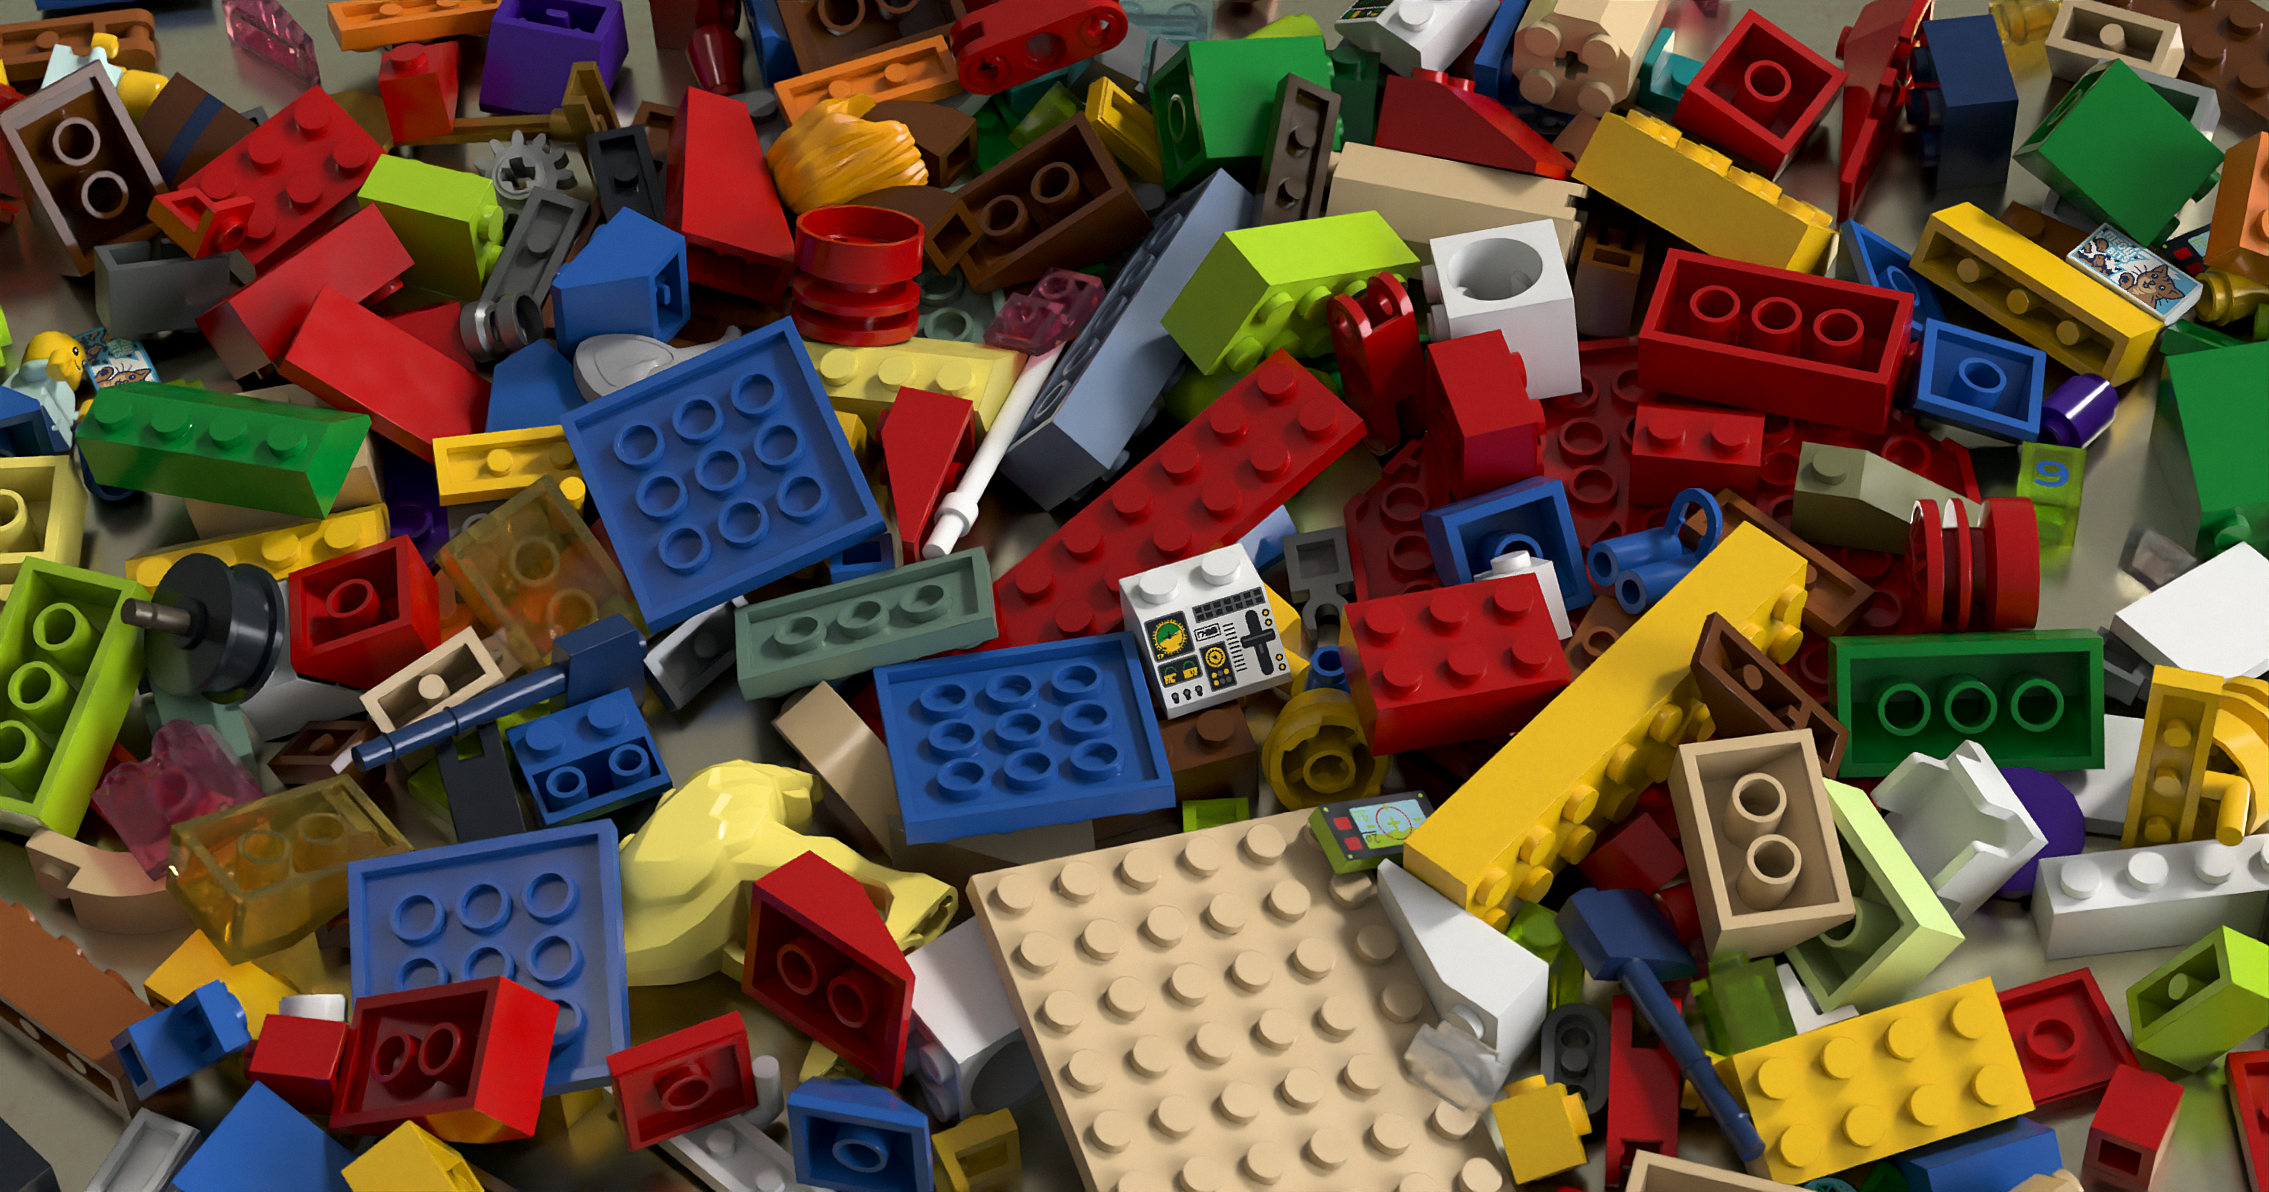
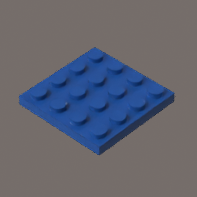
M791 315L558 416L651 634L664 630L888 531Z
M1132 630L872 667L875 693L906 846L922 843L939 844L957 838L991 833L1008 834L1019 829L1060 823L1077 824L1088 819L1122 814L1138 815L1156 809L1176 807L1175 785Z
M610 818L347 863L353 1011L356 998L502 975L560 1005L541 1097L611 1086L605 1057L631 1048L618 831Z

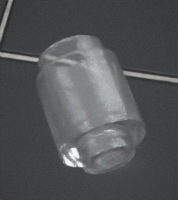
M1444 1018L1436 1030L1424 1023L1403 1057L1405 1061L1413 1065L1407 1077L1408 1079L1463 1113L1469 1107L1482 1116L1512 1069L1497 1059L1500 1052Z

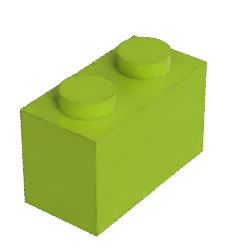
M2222 925L2126 989L2134 1047L2195 1073L2268 1026L2269 946Z

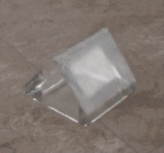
M2134 523L2128 532L2117 567L2154 592L2202 565L2203 562L2160 531L2142 523Z

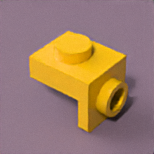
M1008 1107L988 1115L977 1114L961 1121L956 1127L930 1136L934 1163L932 1164L935 1192H970V1185L1022 1166L1018 1127Z

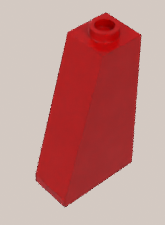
M688 86L669 128L664 226L685 236L688 281L778 306L797 267L794 263L795 244L746 103Z

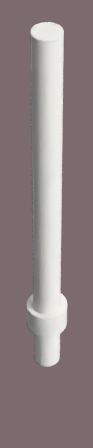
M1062 318L1050 320L955 492L948 493L943 498L934 515L936 526L922 549V554L926 560L950 554L957 539L964 537L970 531L978 516L977 503L1072 332V328L1066 320Z

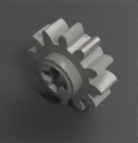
M515 130L511 139L513 144L511 147L505 149L501 142L492 139L490 140V147L495 157L491 161L485 158H474L473 160L478 173L482 177L493 179L497 204L502 207L504 214L502 225L504 236L512 230L514 223L517 222L534 186L567 195L563 190H569L578 185L573 171L565 169L570 161L565 150L557 148L550 152V143L546 134L540 133L530 146L527 145L520 130ZM531 178V180H526V189L515 191L514 187H520L519 179Z

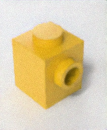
M1543 1074L1504 1086L1507 1099L1492 1103L1491 1107L1517 1185H1527L1591 1164L1582 1135L1591 1133L1592 1129L1579 1092L1568 1096L1565 1084L1556 1082L1547 1085Z

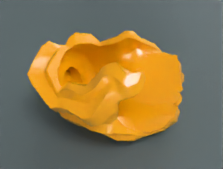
M856 92L847 98H832L821 101L815 107L803 113L792 127L783 131L766 152L765 160L770 175L775 182L776 192L783 204L799 216L810 209L831 205H844L862 195L884 188L904 185L925 186L928 183V171L923 160L920 159L921 154L914 146L915 139L909 132L906 124L891 120L870 122L860 119L876 105L868 94Z

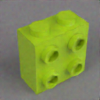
M381 154L359 191L357 199L360 209L374 202L415 262L414 265L399 274V278L407 286L469 301H479L505 247L502 230L504 214L502 207L497 204L493 179L481 177L470 172H459L425 164L414 159H403Z

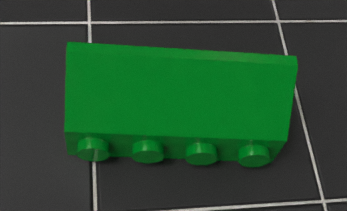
M141 380L100 388L75 438L96 483L100 485L326 520L372 422L367 414Z
M2090 628L1827 637L1829 712L1850 732L1837 772L1839 778L1888 776L1914 752L1938 760H1944L1966 739L1981 744L1998 770L2002 768H2032L2037 771L2105 769L2103 637Z

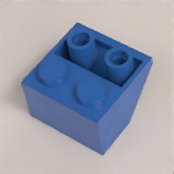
M625 206L607 225H600L593 232L588 245L571 263L563 264L556 271L551 281L550 294L553 304L557 351L573 365V358L580 342L594 336L635 334L647 336L668 344L691 319L685 236Z
M629 687L505 730L515 779L536 826L543 830L573 825L673 789L670 775Z

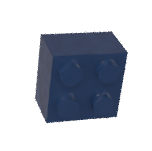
M1993 14L1922 21L1919 46L1911 47L1910 70L1914 81V88L1906 89L1905 91L1907 121L1910 125L1917 124L1919 129L1917 153L1921 167H1930L1936 191L2007 183L2019 98Z

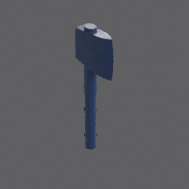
M620 612L553 639L550 665L498 685L473 699L451 708L445 706L441 712L392 732H381L379 737L351 748V757L354 765L360 772H364L389 761L395 763L397 758L452 735L458 737L460 732L484 722L505 717L546 699H549V712L552 714L629 687L638 709H641L645 702V676L642 660L647 658L646 640L642 633Z
M1584 888L1577 891L1567 899L1554 921L1592 979L1622 983L1651 1029L1666 1046L1681 1068L1682 1077L1689 1080L1719 1125L1720 1134L1727 1137L1743 1162H1749L1758 1158L1765 1151L1766 1145L1751 1124L1750 1115L1744 1113L1712 1066V1058L1704 1054L1680 1012L1659 983L1681 980L1700 973L1679 933L1651 898L1641 890L1613 889L1598 892L1596 888Z

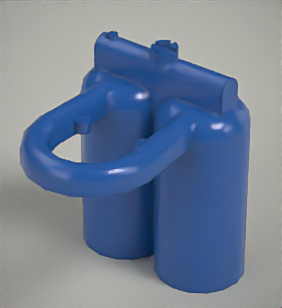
M1688 488L1679 492L1672 503L1664 527H1656L1593 544L1587 556L1590 575L1601 586L1615 585L1618 602L1629 614L1649 611L1715 549L1723 529L1722 513L1719 505L1713 496L1702 488ZM1690 502L1699 504L1707 517L1706 533L1703 538L1698 539L1699 547L1697 551H1693L1677 536L1681 525L1685 524L1684 516Z

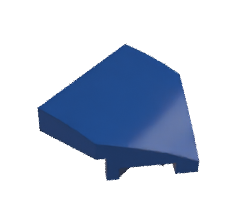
M541 338L527 345L494 367L487 407L485 433L561 425L558 416L588 403L581 395L574 379L573 365L546 339Z

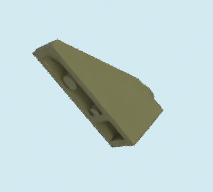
M1802 442L1794 489L1790 532L1807 542L1905 555L1906 538L1911 528L1912 511L1916 499H1934L1940 513L1941 528H1943L1945 506L1949 498H1959L1963 501L1969 520V527H1977L1981 505L1867 450Z

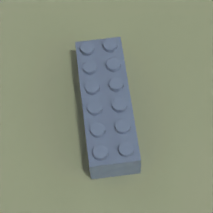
M1222 168L1218 169L1158 215L1153 223L1155 229L1144 236L1033 401L1001 459L997 469L1047 512L1067 498L1077 502L1090 490L1098 477L1106 482L1120 470L1130 455L1124 446L1131 436L1135 438L1140 435L1158 412V409L1152 403L1159 393L1163 395L1168 392L1183 375L1186 366L1180 361L1185 352L1161 325L1160 321L1222 233L1249 228L1255 199L1253 195Z

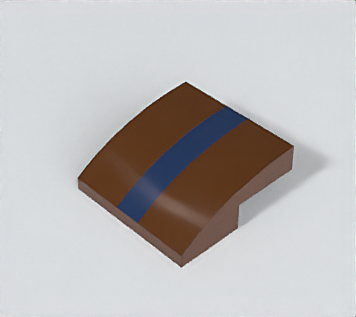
M176 72L150 105L136 129L168 190L175 192L177 191V186L258 128V125Z

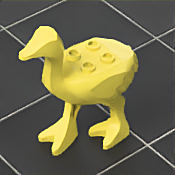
M740 758L693 771L677 789L673 788L667 791L658 802L652 816L636 834L627 835L618 845L627 986L674 985L698 980L719 970L742 983L753 882L808 850H811L861 883L874 907L884 911L886 915L885 925L904 957L943 934L959 908L958 892L955 887L924 873L901 872L871 863L834 837L803 836L812 827L817 803L823 800L826 793L827 782L820 776L789 767L753 763ZM814 1039L799 1074V1082L803 1084L812 1076L834 1080L851 1078L860 1081L865 1072Z

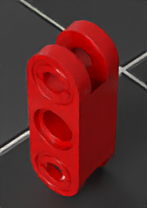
M1002 0L971 12L958 19L951 27L949 34L953 57L956 59L955 65L959 82L965 90L975 95H991L1109 51L1118 46L1126 37L1129 28L1126 13L1118 4L1119 0ZM1101 20L1108 22V25L1104 29L1102 27ZM991 66H993L992 68L987 69V70H979V69H982V68H986V67H991Z
M1386 271L1378 272L1368 278L1366 284L1367 293L1354 300L1349 295L1341 293L1328 300L1326 305L1328 323L1347 406L1364 420L1367 435L1361 441L1369 451L1377 456L1385 455L1399 447L1401 442L1399 426L1412 436H1417L1427 431V371L1414 310L1403 286L1392 274Z
M1612 994L1610 1073L1604 1187L1607 1188L1619 1187V1178H1622V1168L1632 1169L1637 1149L1677 1159L1680 1067L1659 1038L1657 1049L1632 1048L1633 1000L1628 994ZM1670 997L1681 1014V997Z

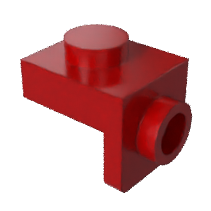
M192 187L154 196L146 216L166 233V237L170 242L182 248L195 260L237 249L248 233L247 224L256 203L247 195L213 202L200 189Z

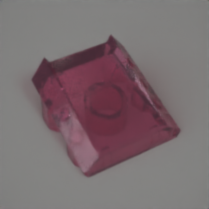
M178 718L170 720L155 733L152 741V756L141 763L129 761L118 764L105 776L101 788L90 794L143 870L154 882L278 808L232 749L233 747L212 724H202L197 727L188 719Z

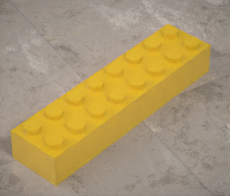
M1744 521L1403 841V870L1501 934H1504L1510 919L1526 904L1529 906L1537 904L1548 892L1553 878L1569 863L1576 865L1587 856L1594 845L1596 837L1611 822L1618 824L1631 813L1638 800V796L1654 781L1661 783L1668 778L1679 745L1690 744L1695 741L1705 742L1716 730L1689 666L1707 615L1717 611L1774 664L1778 662L1783 665L1795 655L1803 639L1800 625L1802 609L1808 597V592L1805 590L1808 560L1749 522Z

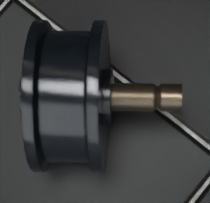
M193 553L177 561L161 579L151 603L128 598L123 603L120 612L121 620L124 624L145 627L144 651L150 675L159 688L166 693L183 697L202 693L209 701L226 706L240 705L250 700L262 689L275 668L283 644L285 607L281 590L272 574L260 566L246 563L228 567L220 558L204 553Z

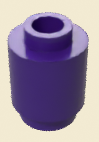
M2085 373L2081 376H2073L2067 379L2042 402L2039 435L2035 441L2036 446L2045 454L2057 459L2071 460L2075 458L2114 421L2119 400L2113 386L2105 378L2094 373Z

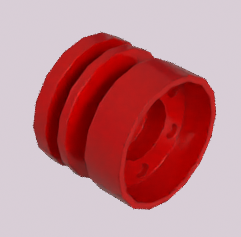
M831 205L810 209L797 216L794 263L804 271L794 278L792 285V295L796 299L792 301L791 317L797 331L815 340L837 345L861 347L891 345L907 341L916 335L919 319V310L916 306L919 305L921 287L912 278L922 271L925 226L915 217L900 211L877 206Z
M2028 496L1985 497L1980 508L1977 527H1969V520L1963 501L1959 498H1949L1945 506L1943 528H1941L1940 513L1934 499H1916L1912 511L1911 528L1905 544V582L1908 599L1911 600L1913 606L1914 620L1919 634L1939 633L1943 605H1945L1946 617L1951 633L1965 632L1970 618L1971 605H1979L1987 632L2034 630L2037 623L2040 598V550L2036 514L2031 498Z

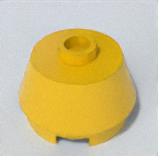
M1333 688L1312 689L1292 698L1279 713L1265 740L1261 756L1262 769L1268 784L1280 802L1290 811L1379 796L1381 793L1380 786L1390 771L1393 754L1371 757L1352 695Z

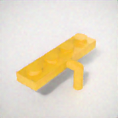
M562 425L432 439L440 506L555 494L558 518L561 524L567 528H575L582 523L584 518L585 490L589 489Z
M2155 664L2119 850L2191 842L2200 797L2221 800L2216 829L2217 841L2225 846H2237L2242 843L2251 791L2250 784L2241 776L2206 770L2224 676Z

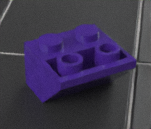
M502 0L491 21L479 97L480 111L502 116L551 114L552 110L561 109L573 62L596 61L609 94L629 52L622 1Z

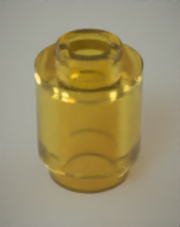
M1992 0L1989 3L1988 14H1993L2002 44L2014 43L2017 46H2023L2049 36L2063 0Z

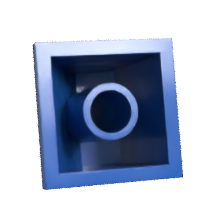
M257 1080L173 1178L166 1192H353L341 1171L358 1158Z

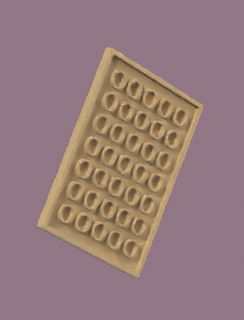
M1316 807L971 875L966 887V893L1087 1192H1516L1433 1005L1377 896V881L1372 869L1336 875L1308 821V817Z

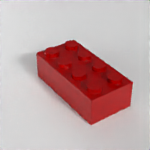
M1669 248L1638 337L1637 387L1883 435L1910 346L1914 294Z

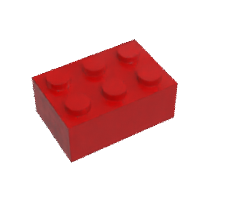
M316 84L177 186V191L197 187L213 202L247 195L256 203L247 224L248 233L237 249L226 252L229 256V269L246 285L335 223L360 210L357 199L359 191L381 154H389Z
M373 202L335 223L204 312L194 321L235 380L252 372H255L261 380L278 370L308 310L324 284L367 308L371 304H377L401 288L404 284L398 275L414 265L415 262Z
M1535 572L1343 604L1338 655L1371 757L1520 732L1571 684L1572 675Z

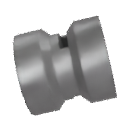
M523 290L502 296L498 303L487 299L468 303L461 311L460 331L462 340L469 355L477 362L484 363L503 357L505 352L509 350L516 353L527 345L544 338L545 335L541 309L536 299L529 292Z

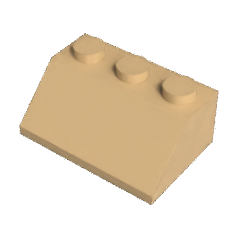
M1811 728L1678 746L1667 780L1709 963L1776 955L1854 919L1856 911Z

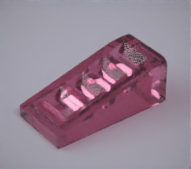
M221 0L229 40L308 86L313 87L321 81L313 39L277 0Z

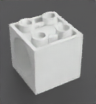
M1552 218L1429 239L1432 265L1421 266V273L1427 303L1436 302L1437 304L1431 306V313L1426 314L1431 344L1501 329L1510 353L1518 351L1523 359L1527 376V387L1525 390L1529 399H1543L1582 392L1574 297Z
M976 915L905 957L916 975L902 1075L908 1076L912 1073L921 1083L927 1104L941 1122L945 1123L951 1120L957 1126L961 1121L977 1114L988 1115L1007 1107L1010 1113L1046 1092Z

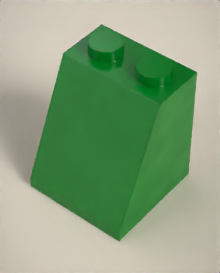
M1301 36L1190 41L1161 66L1147 82L1165 193L1177 194L1188 192L1220 168L1238 183L1259 179L1278 81L1290 72L1331 91L1334 83V67L1331 58L1325 55L1323 37ZM1338 114L1331 151L1340 153L1344 138V126L1342 118Z
M2120 58L2090 67L2011 157L2097 225L2101 226L2106 222L2143 247L2147 248L2151 244L2154 248H2158L2180 225L2181 221L2175 215L2190 198L2195 203L2199 202L2218 183L2221 175L2215 170L2224 161L2225 154Z
M2269 341L2172 355L2164 358L2150 442L2194 553L2215 549L2228 550L2242 541H2245L2247 544L2269 541Z

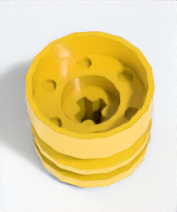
M2240 675L2223 680L2206 770L2241 776L2250 784L2251 791L2244 836H2249L2269 819V683L2264 680ZM2200 797L2191 842L2216 839L2221 800Z

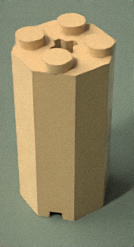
M1531 0L1515 33L1512 72L1520 80L1519 88L1522 96L1531 103L1541 104L1543 108L1577 115L1582 109L1593 117H1603L1605 111L1610 112L1614 104L1627 98L1671 0Z
M1345 142L1342 153L1331 151L1324 186L1325 188H1331L1326 212H1319L1318 218L1376 210L1421 261L1409 278L1422 280L1421 266L1432 265L1429 239L1552 218L1569 282L1575 283L1588 225V211L1577 209V197L1589 199V186L1351 142Z

